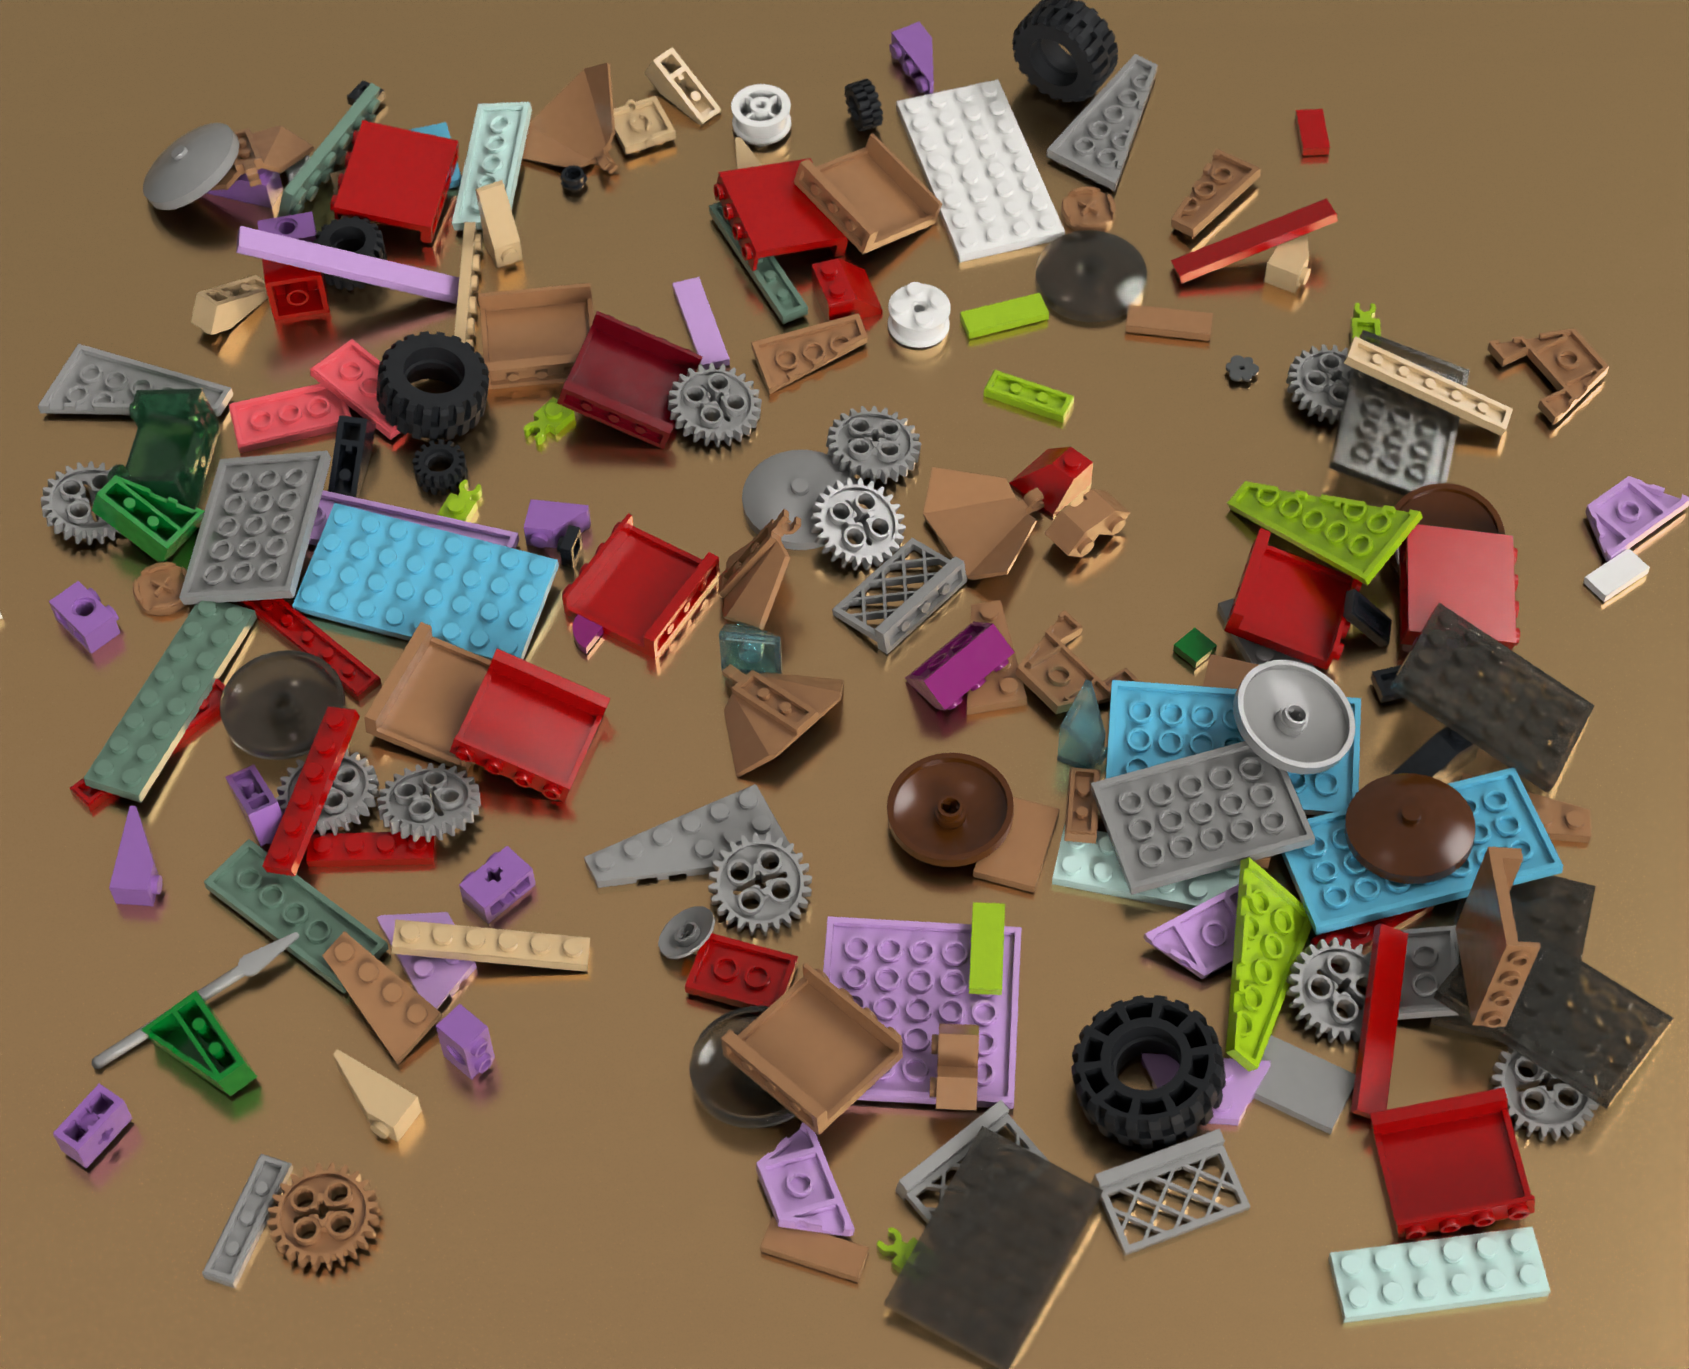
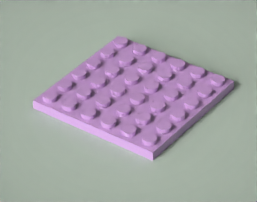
M828 916L823 972L828 976L833 985L838 989L844 988L847 990L854 1002L862 1008H869L876 1015L880 1023L887 1028H894L902 1038L903 1058L857 1100L936 1105V1097H930V1077H937L938 1054H931L932 1034H939V1023L979 1025L977 1107L991 1108L1002 1100L1009 1109H1014L1021 927L1004 926L1002 995L969 994L972 924Z

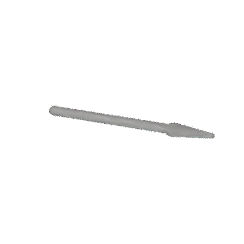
M294 932L240 958L236 967L197 992L207 1001L244 976L252 977L258 974L299 938V934ZM152 1021L94 1057L91 1062L92 1067L101 1069L148 1039L141 1029Z

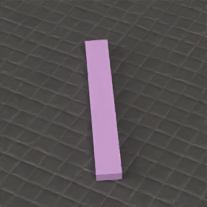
M240 226L238 230L236 253L457 304L459 277Z

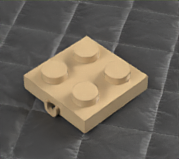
M656 96L637 102L631 99L624 106L613 109L615 136L626 155L676 139L675 130Z

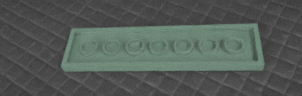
M201 601L199 604H195L83 779L86 786L140 803L143 801L185 734L190 722L197 715L204 699H207L212 691V685L215 680L220 678L256 621L255 610L228 602Z

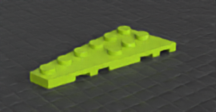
M1247 481L1241 485L1227 502L1232 511L1366 585L1372 581L1423 518L1421 512L1410 509L1409 512L1396 510L1395 507L1384 505L1383 508L1366 505L1364 501L1323 494L1320 497L1308 495L1306 491L1279 490L1277 486Z
M1250 857L1240 861L1226 1053L1249 1072L1259 1067L1286 996V991L1290 985L1286 982V979L1290 974H1294L1289 968L1294 962H1298L1296 957L1303 951L1312 927L1303 903Z

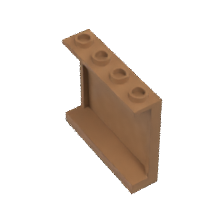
M873 133L870 134L866 147L817 167L809 159L800 162L794 179V183L862 254L935 224L943 205Z
M590 283L478 294L483 359L489 371L488 389L560 383L568 379L594 320Z
M420 622L364 716L366 733L439 763H445L446 766H457L459 771L466 770L468 772L472 764L476 765V763L464 762L458 759L455 754L450 753V749L487 673L491 660L433 637L432 626Z
M1487 848L1455 927L1472 1025L1489 1028L1506 1027L1541 947L1540 943L1518 941L1509 892L1523 861L1521 848Z
M805 962L802 965L803 977L739 1035L729 1030L721 1038L723 1056L816 1134L820 1135L903 1058L902 1038L894 1028L885 1027L869 1008H862L854 1002L847 990L844 988L838 989L830 982L828 976L822 970H815Z

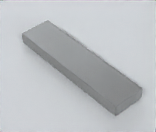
M260 1154L202 1272L205 1279L236 1288L270 1218L268 1208L276 1205L272 1196L281 1195L280 1184L287 1183L293 1170L292 1163Z

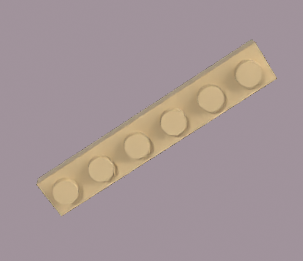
M464 222L454 336L459 337L462 343L468 342L473 346V340H470V335H475V319L472 318V313H477V298L473 295L474 292L479 291L478 275H475V272L480 271L481 268L480 254H477V250H482V234L477 233L476 222Z
M1356 336L1352 340L1343 364L1495 434L1502 436L1506 431L1512 414V408Z
M395 919L391 954L587 972L590 937Z

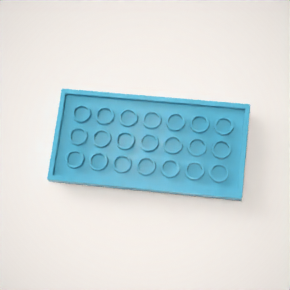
M334 503L292 607L301 613L410 641L420 622L432 626L433 637L489 660H492L496 649L524 660L558 570L559 562L557 559Z
M1112 680L1105 779L1243 742L1244 739L1237 728L1233 713V701L1237 689ZM1346 697L1355 718V736L1350 749L1340 762L1329 770L1316 774L1287 772L1304 813L1307 815H1324L1348 809L1351 800L1359 791L1361 698Z
M1515 767L1448 783V785L1464 797L1473 812L1476 830L1474 844L1469 857L1459 869L1445 878L1429 883L1404 884L1390 881L1377 876L1361 865L1350 851L1346 841L1345 819L1347 809L1308 818L1307 820L1315 836V843L1281 854L1315 935L1468 897L1488 847L1521 848L1523 861L1513 885L1562 873L1563 864Z

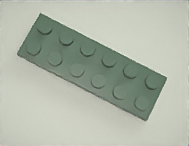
M370 83L283 190L278 217L302 213L304 203L307 200L312 201L319 190L318 186L320 183H326L330 179V173L334 171L333 167L336 164L341 165L345 160L347 150L352 146L354 131L360 129L362 120L375 122L376 116L374 113L380 104V100H378L380 88Z
M248 839L204 881L206 889L274 941L297 932L299 938L286 950L342 993H345L346 989L322 955L344 931L377 959L389 949L387 942L297 874L296 876L266 872L262 865L267 852Z

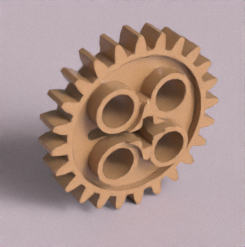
M331 1162L328 1170L324 1171L321 1164L317 1163L313 1173L305 1166L303 1167V1177L299 1178L292 1173L290 1176L293 1184L289 1186L281 1183L280 1187L283 1195L272 1196L277 1206L268 1208L270 1217H272V1219L267 1221L269 1229L273 1231L270 1233L273 1243H277L276 1247L280 1254L286 1252V1258L289 1263L298 1258V1264L301 1269L308 1262H311L314 1271L318 1270L321 1263H325L328 1271H331L333 1261L336 1260L344 1267L346 1265L345 1256L350 1255L356 1260L358 1255L355 1249L359 1247L367 1250L369 1248L365 1237H376L375 1231L371 1227L380 1225L379 1218L375 1215L381 1212L378 1202H375L378 1199L375 1190H370L371 1185L368 1179L361 1181L362 1177L358 1170L350 1175L348 1165H344L338 1172L334 1162ZM337 1195H347L342 1201H332ZM312 1200L309 1206L298 1207L301 1202ZM340 1226H350L346 1232H335ZM315 1231L311 1238H301L305 1232Z

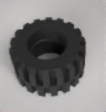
M344 216L340 220H331L329 225H323L321 227L322 231H318L315 235L316 240L313 243L387 260L382 232L375 223L371 224L369 219L364 218L361 220L359 216H353V218ZM324 273L326 283L330 286L335 285L337 289L347 288V290H354L357 287L363 289L368 284Z

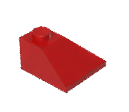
M1072 447L1047 449L1010 481L1009 485L1023 497L1029 491L1038 487L1044 495L1042 500L1044 507L1041 510L1053 518L1091 484L1093 462Z

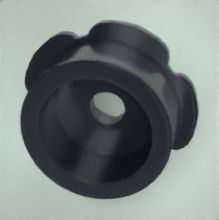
M568 166L562 172L561 185L565 189L577 191L583 188V184L587 182V176L579 166Z

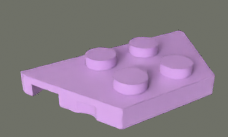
M1628 476L1588 504L1585 513L1604 558L1608 562L1626 549H1630L1689 506V497L1682 494L1680 499L1665 494V488L1654 484L1649 485L1642 480Z
M1239 884L1145 933L1143 936L1145 941L1201 979L1233 963Z
M448 912L380 915L377 917L378 924L391 948L395 919L455 925ZM395 954L414 990L437 1010L448 996L452 998L459 989L460 983L467 979L477 968L475 961Z
M1142 1053L1141 1064L1148 1071L1153 1081L1154 1089L1168 1083L1179 1070L1180 1064L1167 1055ZM1223 1058L1226 1086L1222 1089V1102L1218 1108L1212 1109L1213 1118L1208 1124H1239L1248 1104L1252 1102L1256 1090L1270 1068V1061L1261 1060L1258 1069L1249 1072L1234 1059Z
M802 1123L796 1133L789 1139L785 1137L777 1144L773 1152L767 1153L756 1163V1172L777 1225L784 1228L847 1237L853 1236L855 1228L816 1133L806 1124Z

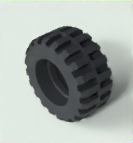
M1041 0L1018 24L1013 34L1012 46L1015 51V62L1019 63V70L1028 77L1027 81L1031 85L1034 84L1039 88L1038 91L1043 94H1049L1050 98L1055 100L1062 99L1063 102H1080L1090 98L1113 73L1117 65L1118 47L1117 43L1114 42L1115 35L1113 31L1108 29L1107 21L1104 18L1101 19L1094 8H1088L1085 2L1081 0ZM1059 44L1066 48L1070 54H1068Z
M429 331L420 332L417 336H414V334L405 336L404 341L399 339L391 345V349L389 348L385 351L382 361L379 363L377 401L379 402L380 412L392 426L397 425L398 431L405 435L410 433L413 438L421 440L422 437L429 438V441L434 440L437 442L439 438H444L446 441L454 439L456 434L461 436L469 432V428L472 429L479 423L486 408L489 371L483 357L478 351L474 353L475 348L468 342L464 344L459 337L454 335L448 337L443 332L429 334ZM424 379H434L449 384L454 390L439 394L427 393L417 389L412 383Z

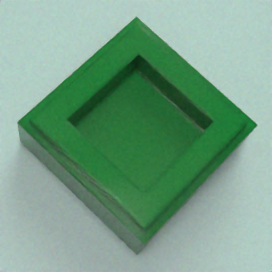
M1194 627L1174 644L1173 651L1194 668H1197L1210 657V654L1216 652L1217 645Z

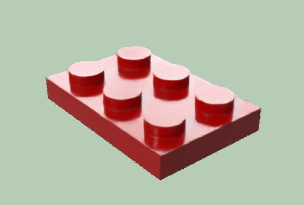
M711 933L709 939L698 950L685 984V993L763 1013L789 990L798 965V956Z

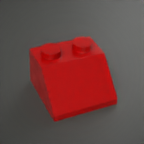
M840 258L812 264V288L827 322L858 313L861 319L883 314L882 307L864 269Z

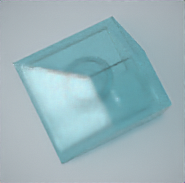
M726 623L719 633L722 670L731 664L743 673L755 670L758 673L782 674L780 636L740 623Z
M1086 679L1060 726L1057 760L1075 768L1094 769L1096 764L1101 765L1107 755V747L1104 746L1106 733L1092 681Z

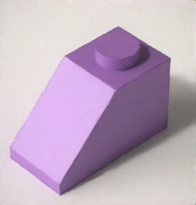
M531 499L524 524L526 545L537 548H557L560 536H565L569 525L580 527L581 533L589 529L591 526L589 505Z

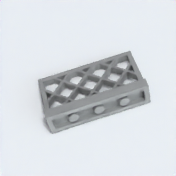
M911 538L890 559L884 562L832 609L833 615L876 641L878 649L888 654L967 582L964 561L956 556L950 560L916 539ZM913 550L923 556L921 559L906 560L905 557ZM927 566H943L938 572L927 573ZM923 567L924 574L908 576L906 574V569ZM902 569L903 576L886 578V574L889 571ZM924 582V585L918 590H907V584ZM903 585L904 592L889 594L886 592L887 586ZM882 587L883 594L866 596L865 594L871 588ZM904 600V603L898 608L887 609V602ZM883 603V610L866 612V605ZM862 605V613L849 614L846 612L851 606ZM884 619L875 629L867 625V620Z
M1002 1100L993 1105L901 1178L896 1186L895 1191L903 1201L905 1199L908 1200L949 1250L1052 1166L1050 1161L1008 1114L1010 1109ZM1007 1126L1015 1136V1147L996 1145L997 1132ZM991 1138V1144H985ZM976 1149L990 1151V1166L971 1165V1153ZM995 1152L1013 1153V1170L994 1168ZM1019 1154L1032 1156L1040 1166L1033 1172L1018 1171ZM966 1158V1164H959ZM950 1170L965 1171L964 1188L946 1186V1173ZM970 1172L989 1174L988 1190L969 1188ZM994 1175L1013 1177L1012 1189L1007 1193L993 1191ZM1018 1177L1024 1178L1021 1182L1017 1184ZM941 1178L940 1185L933 1184ZM925 1190L940 1191L939 1208L925 1207L917 1196ZM944 1192L964 1194L962 1211L943 1209ZM968 1195L987 1197V1209L982 1213L967 1212ZM992 1198H1000L992 1204ZM932 1214L938 1215V1221ZM943 1215L962 1218L961 1230L953 1237L942 1227ZM967 1218L974 1219L966 1225Z
M1220 1129L1094 1175L1091 1182L1095 1195H1099L1124 1256L1246 1211L1251 1207L1224 1148L1223 1143L1225 1140ZM1215 1156L1219 1157L1224 1168L1220 1178L1202 1171L1205 1160ZM1200 1162L1198 1169L1191 1166ZM1183 1169L1195 1175L1189 1190L1170 1182L1175 1171ZM1169 1174L1167 1180L1160 1178L1161 1176ZM1226 1175L1229 1179V1182L1224 1181ZM1198 1177L1217 1184L1211 1200L1193 1192ZM1153 1181L1164 1186L1158 1202L1139 1194L1143 1183ZM1138 1185L1136 1192L1129 1189ZM1224 1187L1233 1191L1239 1204L1228 1208L1215 1202L1220 1188ZM1168 1188L1186 1196L1181 1211L1162 1204ZM1121 1192L1132 1197L1133 1199L1127 1213L1113 1208L1109 1196ZM1190 1198L1209 1206L1205 1217L1196 1219L1184 1214ZM1136 1200L1155 1207L1149 1223L1130 1215ZM1212 1208L1219 1210L1216 1213L1210 1214ZM1159 1210L1177 1217L1173 1229L1165 1231L1153 1225ZM1118 1217L1124 1219L1122 1226L1119 1222ZM1181 1219L1188 1222L1179 1226ZM1128 1221L1146 1229L1143 1239L1130 1245L1124 1234ZM1150 1231L1157 1234L1148 1238Z

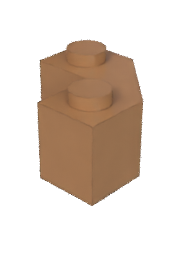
M1091 489L1084 494L1083 499L1085 501L1074 508L1069 504L1062 509L1044 534L1066 555L1083 557L1093 549L1094 541L1099 534L1114 536L1120 532L1131 512L1107 491Z
M939 1023V1034H932L931 1054H938L937 1077H930V1097H936V1109L977 1110L979 1025Z

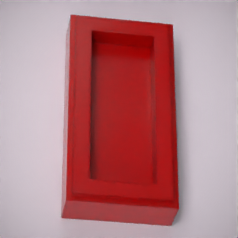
M1323 109L1296 110L1295 120L1302 156L1329 154L1330 144Z

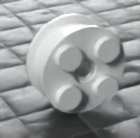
M756 84L743 88L734 96L731 104L733 114L732 126L735 134L741 137L743 141L758 147H765L768 144L783 139L788 134L791 128V117L789 114L791 104L789 97L783 90L768 84Z
M912 282L901 287L891 296L888 304L890 314L888 317V329L892 337L899 343L913 348H925L939 343L946 337L950 325L948 317L951 305L948 297L940 289L931 285Z

